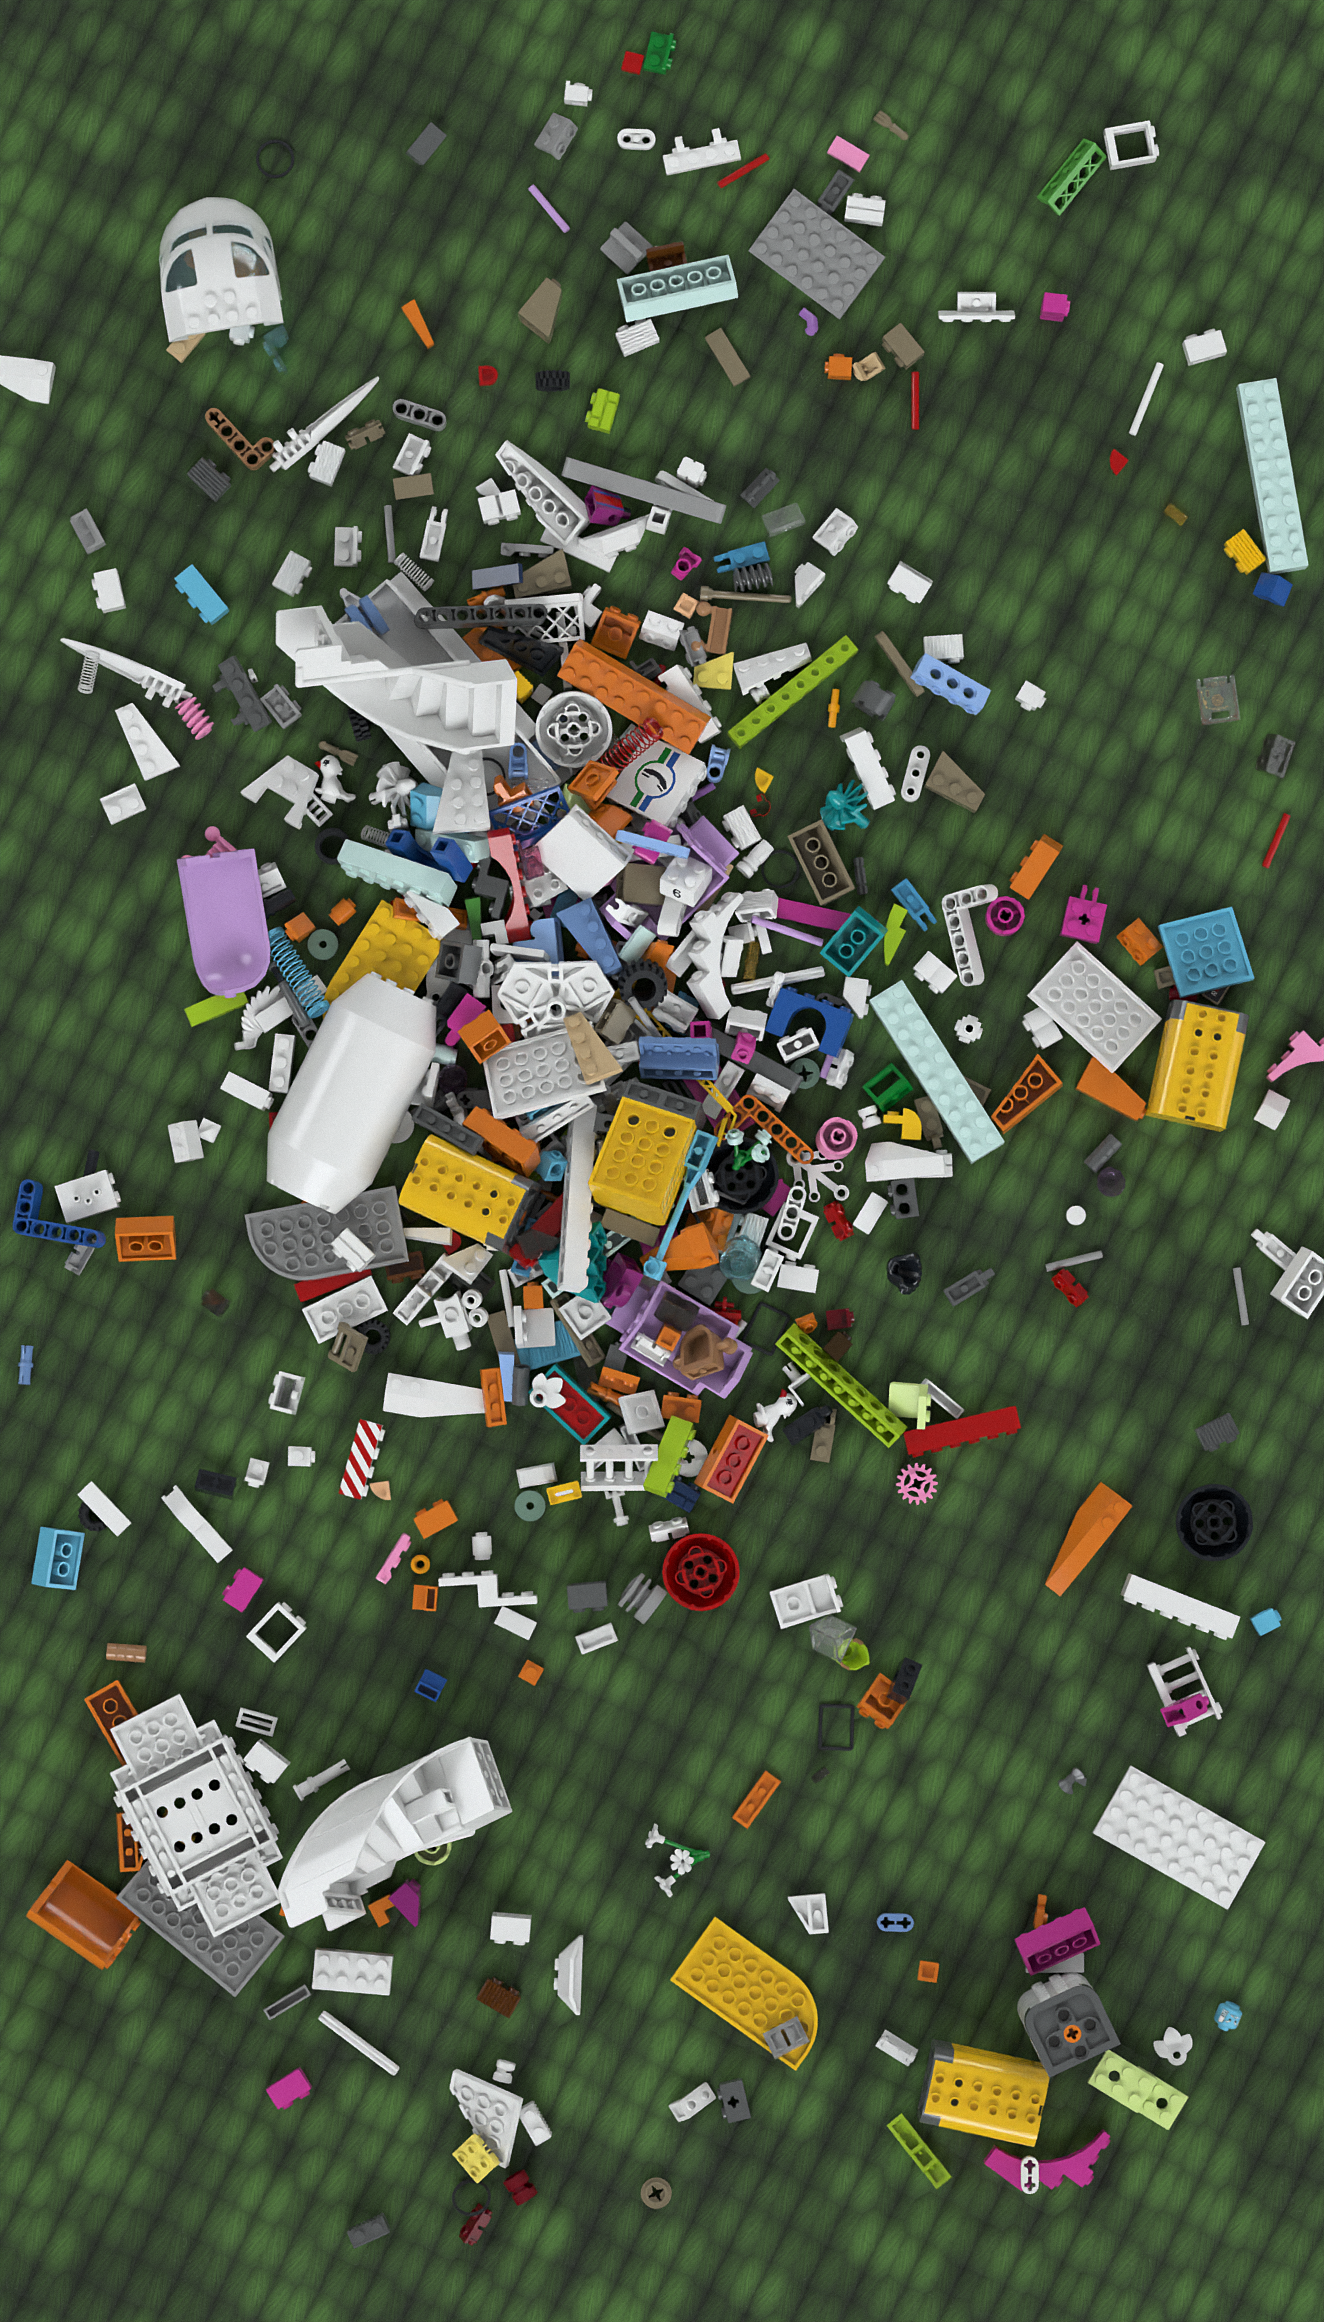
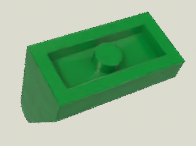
M892 1063L862 1086L883 1113L913 1090L908 1080ZM893 1071L899 1080L879 1097H876L870 1089Z

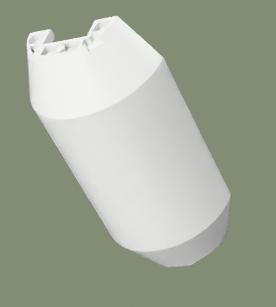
M373 971L371 974L367 973L331 1003L268 1133L267 1182L333 1214H337L372 1184L436 1053V1006L432 1005L434 1001L424 996L420 999L414 996V991L406 987L401 990L396 987L398 983L387 979L385 982L381 980V975Z

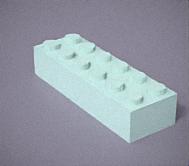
M729 254L617 279L626 322L738 298L736 280Z
M345 839L337 857L341 868L346 871V875L352 878L361 877L367 883H378L387 890L391 888L396 889L402 895L409 890L441 906L449 907L457 890V885L449 873Z

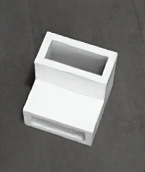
M504 919L481 924L483 938L495 936L496 944L509 945Z
M1269 1089L1256 1112L1254 1120L1275 1130L1284 1117L1290 1100Z

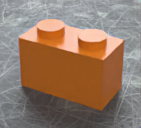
M440 1499L432 1504L434 1508L428 1511L424 1508L415 1513L417 1517L413 1518L424 1539L458 1521L448 1500L444 1502L443 1499Z

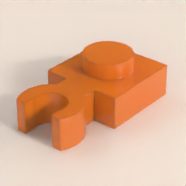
M1038 1894L1033 1923L1034 1928L1046 1925L1048 1914L1045 1913L1046 1895Z

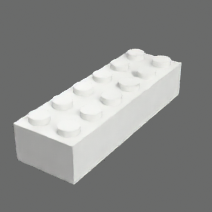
M1128 1573L1120 1594L1124 1596V1601L1134 1605L1140 1602L1142 1603V1608L1152 1612L1158 1609L1160 1610V1615L1170 1619L1176 1616L1178 1617V1622L1188 1626L1191 1623L1196 1624V1629L1206 1633L1209 1630L1214 1631V1636L1227 1640V1637L1233 1638L1240 1617L1130 1573Z

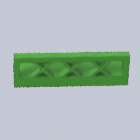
M1083 139L1037 198L1040 202L1049 205L1060 216L1107 156L1095 142ZM1096 152L1099 157L1095 162L1091 163V156ZM1086 167L1084 176L1079 177L1080 170ZM1071 182H1074V188L1072 189V191L1067 192L1068 185ZM1059 197H1062V203L1057 207L1054 203Z

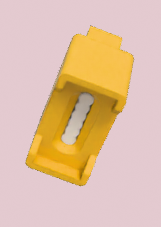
M579 1481L547 1488L550 1505L582 1497Z

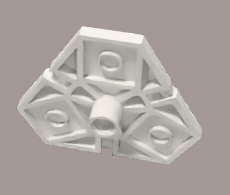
M559 961V964H551V962H514L497 991V996L515 1024L521 1026V1033L524 1038L528 1039L566 1028L563 1019L579 1012L587 1018L588 1022L598 1023L614 995L615 989L597 961ZM552 971H559V976H552ZM558 1004L561 1006V1009L555 1011L551 1006ZM531 1017L533 1021L528 1024L526 1019Z

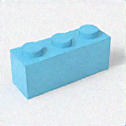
M193 564L174 578L177 582L175 584L176 588L181 594L185 592L188 595L187 601L193 608L197 607L201 611L199 616L205 623L209 621L213 625L230 611Z

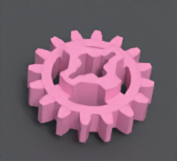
M918 1463L914 1464V1468L907 1465L908 1470L901 1469L903 1475H897V1478L901 1480L896 1483V1486L901 1487L897 1492L904 1494L902 1496L903 1500L908 1497V1503L910 1504L913 1500H915L916 1505H919V1500L926 1503V1497L932 1499L933 1497L930 1493L937 1491L933 1488V1485L938 1484V1482L933 1481L936 1474L930 1475L932 1469L925 1470V1464L921 1468L918 1467ZM915 1471H921L927 1476L919 1477ZM909 1474V1483L904 1485V1480ZM914 1479H917L918 1481H923L920 1484L919 1489H917L916 1487H908L912 1486V1484L914 1483ZM930 1482L929 1489L925 1493L923 1490L925 1484ZM913 1490L917 1492L919 1497L911 1496L907 1492Z

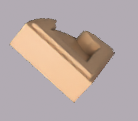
M389 1481L369 1483L371 1490L376 1496L384 1500H391Z

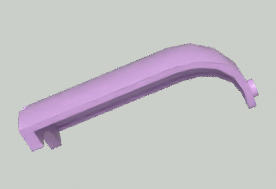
M254 848L212 853L213 857H210V855H198L177 859L196 972L202 984L210 993L225 995V998L236 997V993L255 987L265 976L270 964V943Z

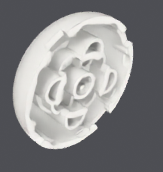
M580 691L563 692L552 697L541 708L535 726L536 739L542 752L554 763L570 768L583 767L590 760H598L607 750L612 737L611 718L605 706L592 695ZM580 714H586L587 719L580 721L578 718ZM565 715L568 717V720L561 722L559 717ZM572 724L576 725V730L570 728ZM581 733H587L588 738L586 740H582L580 738ZM567 734L569 736V739L567 741H562L561 735ZM560 747L567 749L568 753L572 756H579L583 753L580 757L582 760L573 763L564 761L559 753Z

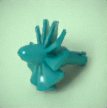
M855 780L850 781L845 794H843V784L840 783L836 791H830L826 796V806L820 808L822 820L831 831L834 829L844 830L847 823L854 822L861 829L866 828L870 823V820L860 812L867 807V804L857 806L869 793L866 791L858 796L863 787L862 784L852 791Z

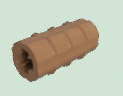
M118 1643L107 1644V1660L135 1663L146 1662L147 1646Z

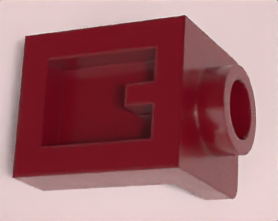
M849 1308L826 1311L828 1330L852 1327L851 1323H855L853 1311L849 1312Z

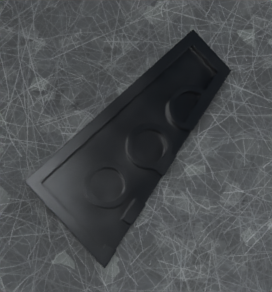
M488 626L478 640L479 644L542 677L564 652V647L492 626Z

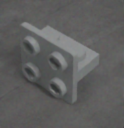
M624 222L618 230L614 228L610 232V238L601 246L600 250L622 271L629 274L646 256V249L653 246L631 225Z

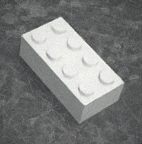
M317 1947L315 1950L312 1989L390 1995L394 1954Z

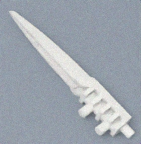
M377 376L341 400L314 423L307 426L306 430L301 429L299 431L300 434H297L293 428L289 429L287 433L292 439L290 442H285L284 447L279 440L272 444L277 453L271 454L275 462L269 466L273 472L280 467L286 470L316 446L364 399L379 381V377Z
M66 638L60 639L61 642L84 656L86 650L98 651L100 653L99 664L138 684L141 683L142 688H149L145 697L150 700L155 692L159 693V696H166L162 705L169 708L173 700L179 704L181 698L188 699L193 696V694L185 691V684L147 666L98 647Z

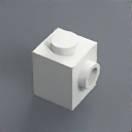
M248 325L231 328L229 333L230 341H233V344L236 345L250 343V338H254L255 327Z
M1025 681L1015 700L1021 703L1020 706L1024 709L1035 711L1037 707L1041 709L1046 698L1043 696L1046 692Z

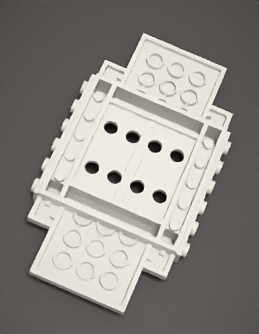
M180 1694L111 1728L110 1731L127 1763L110 1772L118 1789L114 1791L116 1796L113 1799L118 1808L122 1806L125 1812L122 1814L126 1825L131 1824L133 1831L130 1833L135 1842H140L142 1848L139 1851L143 1859H148L150 1863L148 1869L152 1877H157L159 1883L156 1885L160 1893H165L167 1897L171 1895L179 1912L196 1903L213 1937L279 1904L278 1890L266 1868L283 1858L275 1843L278 1840L277 1834H279V1831L274 1823H270L268 1817L271 1815L266 1806L262 1807L259 1801L262 1797L257 1788L253 1789L251 1785L253 1779L249 1771H244L242 1765L245 1763L240 1754L236 1755L233 1749L236 1745L232 1737L222 1736L214 1719L197 1728ZM213 1779L218 1780L220 1783V1787L216 1791H212L209 1788V1782ZM196 1788L201 1789L203 1792L202 1797L198 1800L193 1799L191 1795L192 1791ZM178 1797H182L185 1800V1806L181 1809L174 1806V1801ZM161 1806L166 1807L168 1810L167 1816L163 1818L157 1815V1809ZM229 1814L236 1815V1824L228 1825L226 1817ZM212 1823H217L220 1826L217 1834L209 1832V1826ZM200 1832L203 1838L200 1843H194L191 1840L193 1833ZM177 1841H182L185 1844V1849L182 1852L174 1850V1844Z

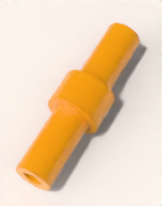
M832 689L831 704L828 705V712H830L828 727L830 728L836 727L837 713H839L840 705H838L839 689Z

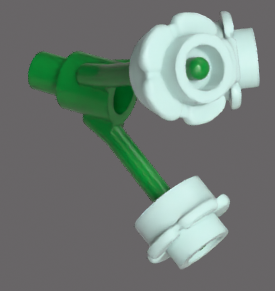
M739 1129L728 1131L725 1139H727L729 1145H734L735 1158L732 1165L734 1170L738 1171L741 1166H744L747 1161L752 1159L761 1163L769 1159L770 1153L766 1145L772 1143L770 1140L772 1136L765 1129L762 1131L757 1130L758 1133L755 1137L758 1141L746 1152L738 1148V1144L743 1142L744 1133L739 1131Z

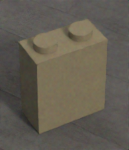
M627 863L616 875V898L621 899L625 904L653 907L663 906L666 895L660 893V878L667 867Z

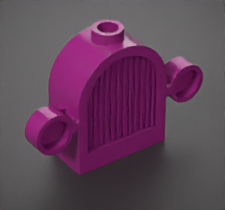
M618 1252L613 1261L606 1259V1271H603V1274H605L603 1281L606 1282V1291L601 1298L602 1304L612 1309L613 1305L621 1308L630 1300L643 1277L642 1271L633 1258Z

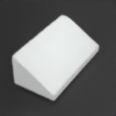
M872 1192L852 1225L869 1235L888 1201Z

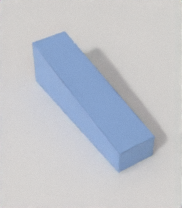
M498 1351L504 1401L512 1402L514 1352Z

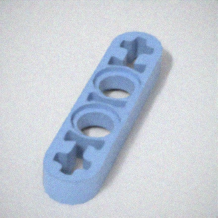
M617 830L616 841L683 859H688L689 848Z

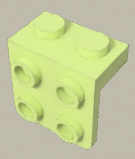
M891 1382L888 1410L896 1417L918 1418L917 1429H925L926 1422H930V1411H927V1406L931 1405V1394H928V1385Z

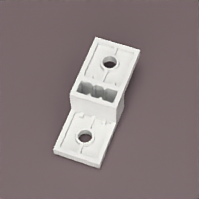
M493 1570L482 1571L481 1575H474V1572H462V1576H455V1573H443L442 1577L438 1579L439 1586L477 1584L479 1607L538 1603L537 1594L533 1595V1591H524L518 1596H514V1592L502 1593V1597H499L498 1574H493Z

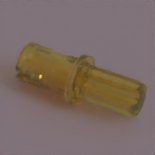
M749 942L747 959H744L746 963L743 979L755 980L757 964H759L757 960L760 943Z

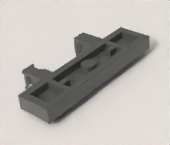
M236 655L220 663L218 667L223 675L219 676L221 681L214 684L213 688L216 693L221 692L223 688H227L228 691L232 690L241 707L239 709L240 714L236 718L231 719L233 725H240L244 722L245 725L250 724L254 732H257L272 723Z

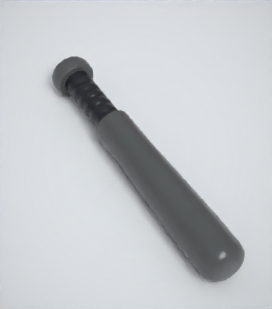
M271 962L268 970L272 971L279 983L278 986L301 1027L309 1026L311 1021L289 986V983L282 976L277 962Z

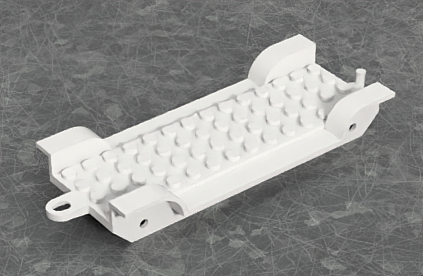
M402 571L392 580L386 579L368 595L390 629L384 635H379L374 627H372L373 633L412 666L469 660L470 663L481 662L453 628L419 629L416 627L414 618L420 608L433 606L422 596ZM345 588L340 589V597L343 598L346 608L353 604L356 605L360 612H363L359 605V599L361 598L348 592ZM347 613L335 624L350 622ZM420 615V616H419V619H420L422 622H427V621H428L427 616H425V615ZM438 615L439 620L446 621L442 615ZM516 702L514 743H522L527 749L528 780L524 778L508 779L509 751L511 746L482 749V758H493L503 766L506 775L505 780L511 789L525 782L531 792L535 794L556 785L561 786L574 774L570 772L569 767L564 766L554 771L538 750L534 748L531 743L536 739V724ZM382 728L430 785L440 788L444 787L452 751L412 741ZM516 747L513 750V754L516 757H520L524 753L522 747ZM484 760L486 793L494 791V778L500 774L503 776L501 768L496 763ZM498 795L487 796L488 810L498 808ZM534 800V805L531 807L539 809L541 803L539 800ZM543 807L542 811L548 813V811ZM527 810L524 818L534 821L537 813ZM523 811L514 814L521 816ZM498 813L494 815V818L503 823L507 815ZM509 817L506 824L511 826L518 819ZM490 820V830H484L483 832H485V833H486L487 831L495 830L494 827H493V825H492L491 820Z

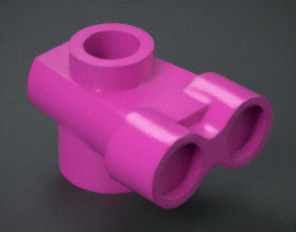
M683 547L680 551V557L671 571V574L681 581L694 567L697 568L702 561L698 555L693 554L686 547Z

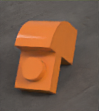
M501 774L494 778L493 789L498 795L499 807L533 794L525 782L511 789ZM534 800L531 801L529 806L534 805ZM514 807L511 813L524 811V808Z

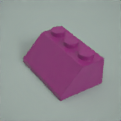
M408 1877L391 1893L388 1899L416 1927L421 1918V1885L414 1878L411 1880Z

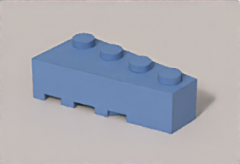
M591 897L556 913L591 959L598 962L607 977L625 970L595 901Z

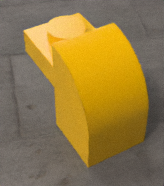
M903 1108L902 1116L899 1115V1112L887 1111V1115H883V1123L902 1124L901 1140H921V1121L912 1110Z

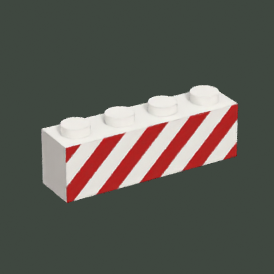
M360 1419L339 1494L360 1500L363 1496L366 1497L369 1486L366 1485L367 1479L372 1478L375 1468L372 1467L373 1459L377 1460L380 1451L377 1448L378 1441H382L385 1430L382 1429L383 1425Z

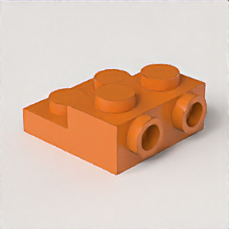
M606 607L590 645L626 660L641 621H638L639 617L634 614L628 613L626 616L620 613L621 610L617 607Z
M879 1673L856 1707L859 1708V1713L862 1716L873 1718L876 1726L888 1729L905 1704H900L886 1697L892 1681Z

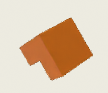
M415 1584L412 1609L437 1611L439 1586Z
M391 1892L368 1905L378 1927L385 1925L391 1920L386 1911L395 1906L388 1899Z

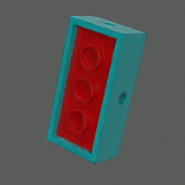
M556 1363L545 1374L547 1380L550 1378H561L563 1380L559 1394L566 1401L557 1408H549L546 1405L543 1407L582 1445H585L612 1416ZM537 1394L536 1399L538 1401H542L543 1396L541 1394Z

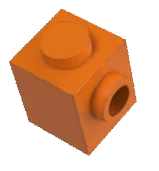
M844 354L829 356V362H825L824 373H828V379L851 380L852 358L844 357Z

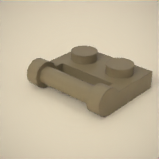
M339 1322L337 1327L338 1333L332 1350L328 1353V1358L349 1371L355 1372L358 1369L368 1337L351 1328L348 1323ZM345 1334H346V1335H347V1338H346V1341H345V1343H344V1346H343V1349H342V1352H341V1355H340L339 1351H340V1348H341V1345H342L344 1336H345Z

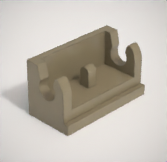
M431 473L393 478L396 500L434 494Z

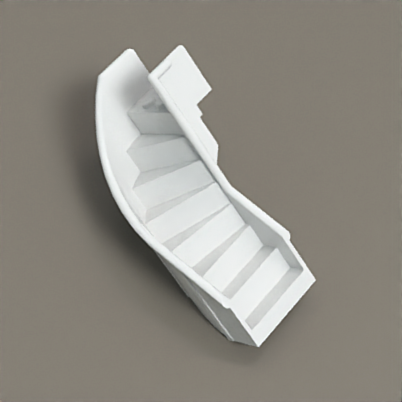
M322 605L277 611L276 645L296 662V687L323 685L349 707L378 726L403 738L453 752L468 754L471 750L514 745L517 678L507 659L477 663L461 660L412 666L359 621L332 624Z
M467 1737L451 1743L392 1773L375 1777L357 1785L330 1804L307 1830L283 1873L277 1894L289 1927L294 1928L322 1914L327 1930L332 1931L365 1915L366 1911L360 1896L368 1892L367 1888L391 1877L397 1861L418 1851L473 1836L476 1829L511 1813L512 1809L488 1741Z

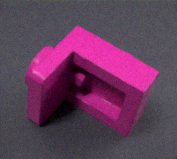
M738 1031L731 1058L749 1064L755 1051L756 1037L750 1033Z

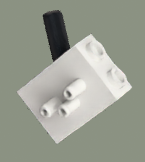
M88 1151L82 1178L55 1186L65 1221L68 1224L119 1207L121 1198L118 1191H114L112 1185L115 1184L113 1174L109 1173L108 1170L96 1173L100 1154L98 1151Z

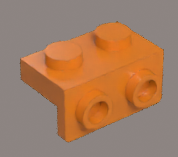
M1140 918L1136 919L1116 936L1139 965L1144 964L1163 948L1162 944Z

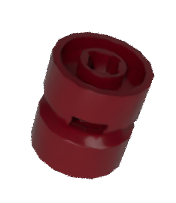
M524 2169L517 2171L503 2181L508 2192L513 2193L511 2197L517 2206L528 2201L538 2193L533 2183L528 2182L529 2176Z

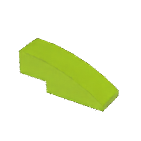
M896 904L892 907L885 927L888 929L883 940L884 964L886 966H889L906 930L900 928V925L908 910Z
M244 992L236 993V997L225 998V995H215L184 1009L191 1027L243 1007L249 1002Z

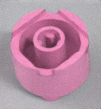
M840 1117L827 1120L816 1134V1146L819 1152L829 1160H838L846 1157L856 1144L858 1136L856 1128L850 1121Z

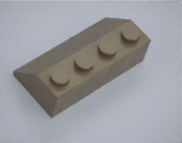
M822 819L787 836L821 906L855 889Z

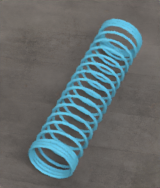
M276 927L268 931L270 947L277 945L273 950H270V955L274 957V961L277 962L280 971L284 972L283 976L287 977L286 981L290 982L289 986L293 987L292 990L296 992V997H299V1002H303L302 1007H306L305 1011L309 1018H316L324 1014L329 1009L330 1004L328 1000L322 1001L325 995L318 996L322 991H315L318 985L312 986L315 980L309 981L312 975L306 976L309 973V970H304L306 965L299 966L303 960L296 961L300 955H294L296 950H291L293 945H288L290 940H285L287 935H284L285 931L283 928ZM284 937V938H283L282 940H280L279 942L273 944V943H274L275 941H277L278 939ZM287 942V943H286L285 945H283L282 947L276 949V948H277L278 946H280L281 944ZM291 946V948H289L287 951H285V952L279 954V953L282 952L284 949H286V948H288V947ZM280 950L276 955H272L273 952ZM294 952V953L291 954L290 956L284 958V957H285L286 955H288L289 953ZM283 955L279 960H275L276 957ZM294 957H297L293 961L287 963L289 960L293 959ZM286 960L282 965L278 964L279 962ZM300 962V963H299L298 965H296L295 967L289 969V968H290L291 966H293L294 964ZM291 964L285 970H282V967ZM303 967V968H302L301 970H299L298 972L292 974V973H293L294 971H296L297 969ZM290 970H293L292 972L289 973V975H287V976L285 975V972H288V971H290ZM306 972V973H305L304 975H302L301 977L295 979L296 977H298V976L301 975L302 973ZM296 975L292 980H288V977ZM310 977L306 981L300 983L305 978ZM299 980L295 985H291L292 982ZM313 982V983L310 984L309 986L303 988L305 985H307V984ZM302 985L297 991L294 990L295 987ZM316 987L314 990H312V991H310L309 993L305 994V993H306L307 991H309L310 989ZM307 989L300 996L297 995L298 992ZM319 992V993H318L317 995H315L314 997L308 999L309 997H311V996L314 995L315 993ZM309 995L304 1001L300 1000L301 997ZM312 1000L307 1006L303 1005L304 1002Z

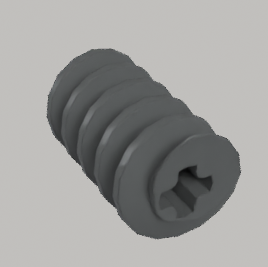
M768 563L764 564L763 569L760 564H757L756 570L752 565L749 566L748 571L745 566L742 567L741 572H739L738 568H734L733 583L735 592H737L738 586L742 591H744L745 585L748 586L749 590H752L753 584H755L757 589H759L760 583L767 587V583L770 582L773 586L771 568Z

